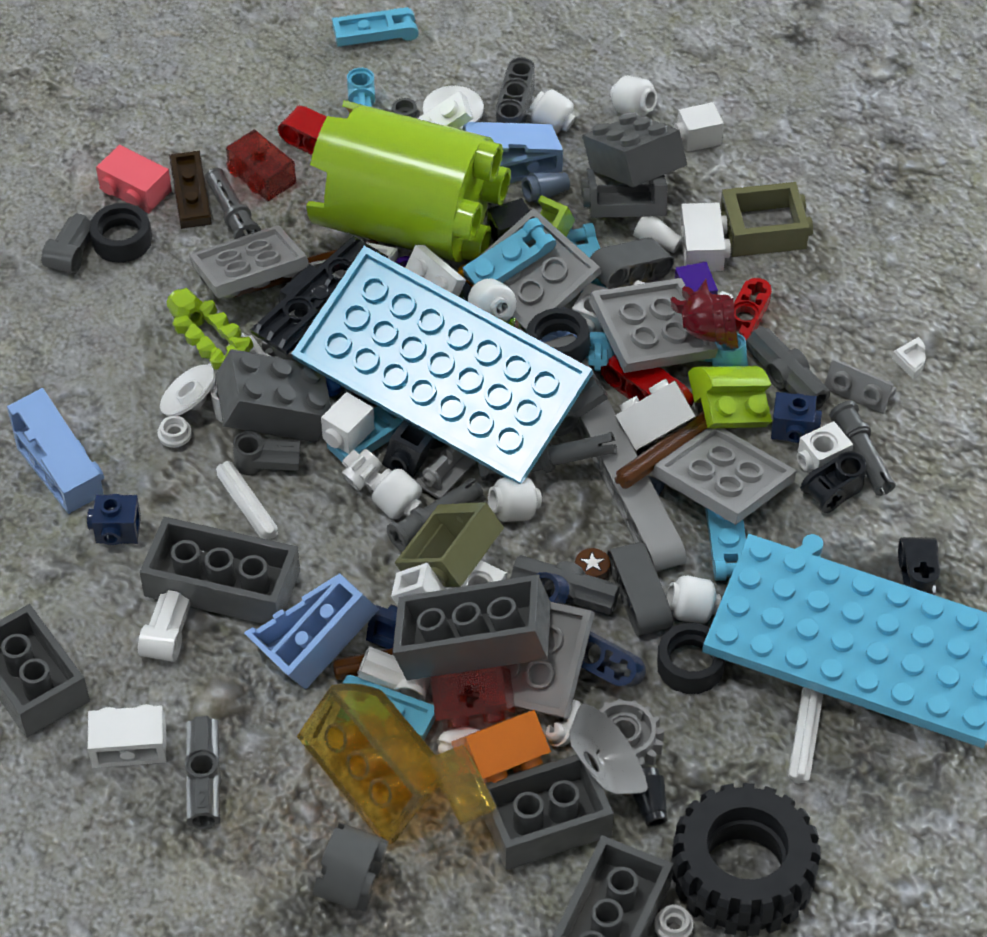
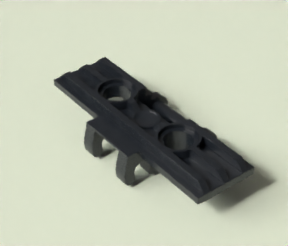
M352 236L318 268L309 264L282 288L279 294V304L250 329V332L287 355L297 346L320 312V309H322V306H324L342 279L333 275L334 272L338 270L347 271L363 246L386 258L388 256ZM295 310L294 314L298 318L291 316L290 313Z

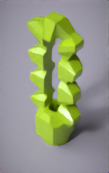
M188 288L177 289L169 295L167 307L174 318L172 324L178 334H185L187 343L197 347L201 358L210 359L209 361L214 370L220 368L230 349L250 352L254 347L250 337H241L242 333L237 324L229 323L225 312L217 313L218 310L213 300L201 301ZM205 320L218 331L222 338L229 342L230 345L226 347L227 353L225 356L199 328V326L204 324Z

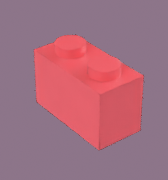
M120 144L96 166L99 187L104 193L113 195L126 203L139 206L148 214L172 191L168 168Z

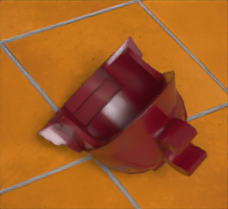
M707 279L703 281L695 292L690 287L684 286L682 288V295L686 300L680 301L675 297L670 299L671 308L676 313L682 314L683 328L691 336L704 341L727 345L730 349L738 348L733 298L726 294L717 295L710 293Z

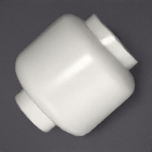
M628 75L623 76L613 85L610 98L615 111L618 113L635 112L637 115L644 117L654 109L657 103V92L649 80Z
M553 89L545 93L541 91L529 108L533 124H552L556 134L561 130L567 132L576 118L572 114L574 109L573 102Z
M483 279L477 282L471 288L468 295L469 303L504 322H507L516 310L517 301L514 292L508 286L495 279Z
M386 469L371 486V489L374 491L372 494L373 503L391 519H399L404 515L408 517L412 509L419 508L422 505V502L419 501L422 494L421 485L403 469H395L393 471Z
M506 477L500 478L489 489L488 505L502 522L531 520L535 515L536 509H539L542 503L539 488H535L533 481L528 477L521 484Z
M681 576L676 582H671L666 595L673 618L690 623H707L712 614L716 615L721 602V595L716 593L715 585L711 580L692 576Z

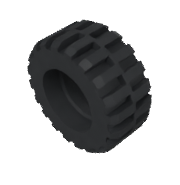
M731 783L721 785L720 792L717 793L714 789L708 790L701 794L700 802L695 800L688 805L685 815L679 818L673 840L671 857L673 863L672 881L676 883L675 891L679 899L683 902L687 901L686 909L694 917L702 915L704 917L703 924L712 929H715L717 925L724 927V933L736 936V931H746L747 937L759 936V932L762 929H766L767 933L780 930L782 921L785 924H790L798 918L799 910H804L807 907L815 888L821 858V847L818 845L819 835L816 827L812 824L809 825L810 816L803 808L798 810L794 808L795 800L785 794L783 797L776 795V789L765 786L763 790L754 788V783H743L742 787L734 788V784ZM736 839L751 840L768 848L778 859L780 867L772 874L762 878L743 879L732 876L719 868L709 853L726 841Z

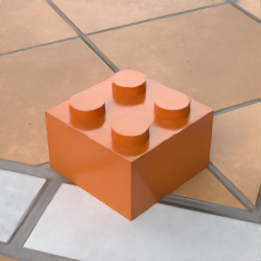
M535 710L517 715L451 741L466 782L478 781L479 785L488 782L495 783L507 778V770L510 768L516 773L543 763L541 756L551 752Z

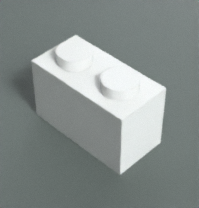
M720 203L682 204L680 232L683 237L684 266L707 262L710 272L723 271L725 258H730L731 249L730 239H724V234H727V216L721 215Z
M664 379L649 388L651 395L641 401L635 396L619 406L622 412L615 416L636 451L696 417L676 381L669 384Z
M145 704L134 708L116 709L105 707L100 710L88 711V753L92 768L166 763V722L163 707Z

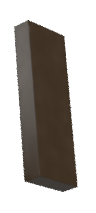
M200 151L170 154L169 158L181 229L212 225Z

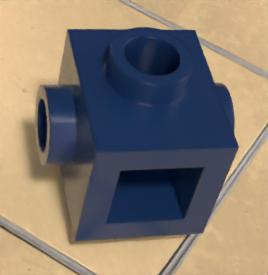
M776 392L771 439L799 443L801 436L820 428L822 411L816 410L817 396Z
M120 494L95 495L94 509H88L87 527L88 530L94 531L96 544H138L141 521L138 496Z

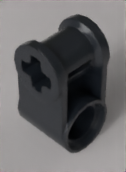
M848 451L841 453L821 468L810 472L802 481L800 489L804 494H810L820 504L819 509L823 513H830L863 489L866 460L857 452Z
M901 537L898 543V563L902 572L903 585L935 595V583L940 576L937 539Z

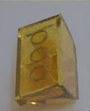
M340 683L331 685L296 736L376 835L383 837L384 840L389 841L388 845L396 842L418 810L441 787L448 771L385 693L380 689L363 684Z

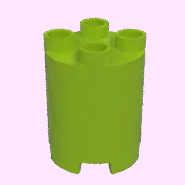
M343 100L342 107H346L349 111L347 119L327 116L317 138L310 163L311 166L327 173L324 203L308 201L306 209L311 223L413 250L415 245H425L439 258L454 262H461L464 259L473 261L489 248L491 226L482 224L488 203L501 205L504 202L511 179L510 168L500 166L503 154L502 144L495 143L488 136Z

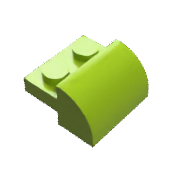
M694 367L688 372L694 403H702L707 429L767 427L772 423L765 393L771 386L768 375L761 367Z

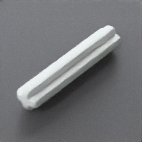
M230 461L219 464L216 468L218 478L259 537L267 540L276 538L278 535L277 525L234 464Z
M805 687L802 689L788 777L795 784L807 783L810 780L823 693Z

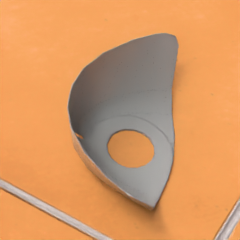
M585 703L581 704L569 734L571 747L588 772L604 790L614 794L645 792L648 786L644 772L633 748L621 730L598 709ZM584 752L594 759L598 772L593 770L587 763Z

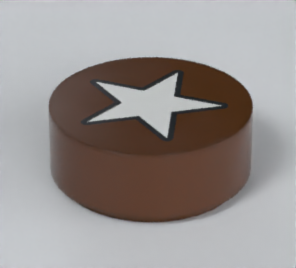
M596 548L585 549L575 559V564L580 566L586 575L603 580L608 577L610 559L604 551Z

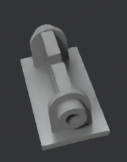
M832 359L824 384L831 392L883 414L889 399H893L897 390L891 381L882 380L847 365L844 361L840 362L836 359Z
M447 446L423 470L415 481L421 485L424 491L439 499L447 494L477 461Z

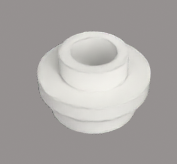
M180 416L165 418L158 428L159 441L171 448L185 445L192 436L189 423Z
M666 906L655 917V931L659 937H690L693 931L692 916L682 906ZM669 923H677L680 928L671 929L667 925Z

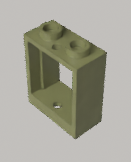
M796 182L722 189L720 210L721 215L727 216L726 237L730 239L732 257L807 249L808 236L813 235V222L811 217H806L805 195L799 193ZM790 207L794 223L745 228L741 212Z
M486 502L439 504L394 563L400 571L428 563L444 587H461L502 532L504 526Z

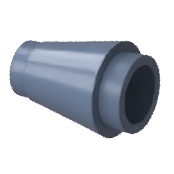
M565 172L529 173L528 177L522 179V193L528 202L539 203L538 200L541 195L551 198L564 191H568L570 189V180Z

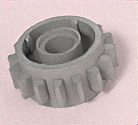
M618 699V701L612 703L604 702L603 707L599 711L610 718L624 736L629 737L627 741L633 748L642 769L648 764L654 766L656 764V755L662 754L664 729L659 728V716L653 717L650 713L651 708L649 706L643 707L636 700L631 702Z

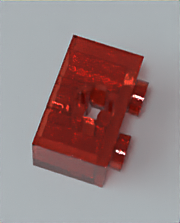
M255 129L226 147V166L230 174L234 177H239L254 194H259L267 202L296 184L295 162Z
M499 666L431 677L435 720L447 723L448 728L470 726L469 720L483 718V723L505 721V714L515 713L511 673L508 668ZM473 692L480 694V699L475 700L474 705L467 703V698L472 697Z

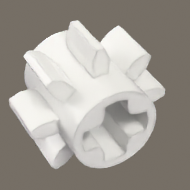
M353 449L342 460V464L346 469L341 475L358 491L364 486L372 490L371 486L381 475L378 471L383 465L369 450L364 449L358 454Z

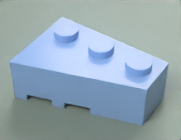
M468 122L463 125L464 131L491 137L495 143L502 144L503 154L500 166L510 168V183L522 181L524 177H528L529 173H558L563 170V148L552 124Z
M43 388L7 406L17 449L68 514L95 500V495H104L101 483L104 475L101 468L95 461L91 462L84 447L76 439Z
M340 573L302 596L303 601L287 611L281 609L273 614L274 619L257 629L252 627L244 632L285 674L304 689H307L379 610Z

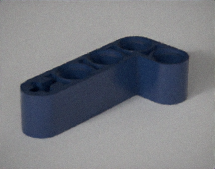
M537 573L536 575H539L543 586L549 580H552L555 585L554 594L549 597L550 602L564 605L569 595L567 580L561 575L553 573ZM590 631L581 667L617 686L632 687L640 684L646 674L643 660L637 655ZM597 644L601 655L599 660L593 664L589 659L588 652L592 645ZM613 662L627 664V669L631 673L629 676H624L623 670L610 665Z

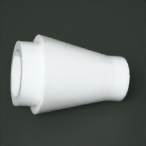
M642 216L633 233V236L638 239L653 238L662 248L673 254L683 239L682 236L675 233L657 216Z

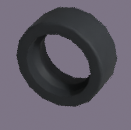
M130 203L111 204L97 211L91 219L89 230L95 253L102 259L115 263L133 261L144 255L151 246L152 232L147 213L139 206ZM120 225H129L139 230L135 235L124 240H111L103 236L109 229Z
M552 308L535 315L528 324L526 334L540 341L547 334L556 331L573 333L577 336L574 342L566 346L552 348L580 363L584 361L590 351V332L587 320L579 312L569 308Z
M682 623L670 628L662 636L658 645L657 670L663 682L673 690L685 694H700L711 690L721 681L726 664L724 659L712 656V664L701 671L680 669L670 660L671 652L676 648L692 645L703 648L710 627L698 623Z

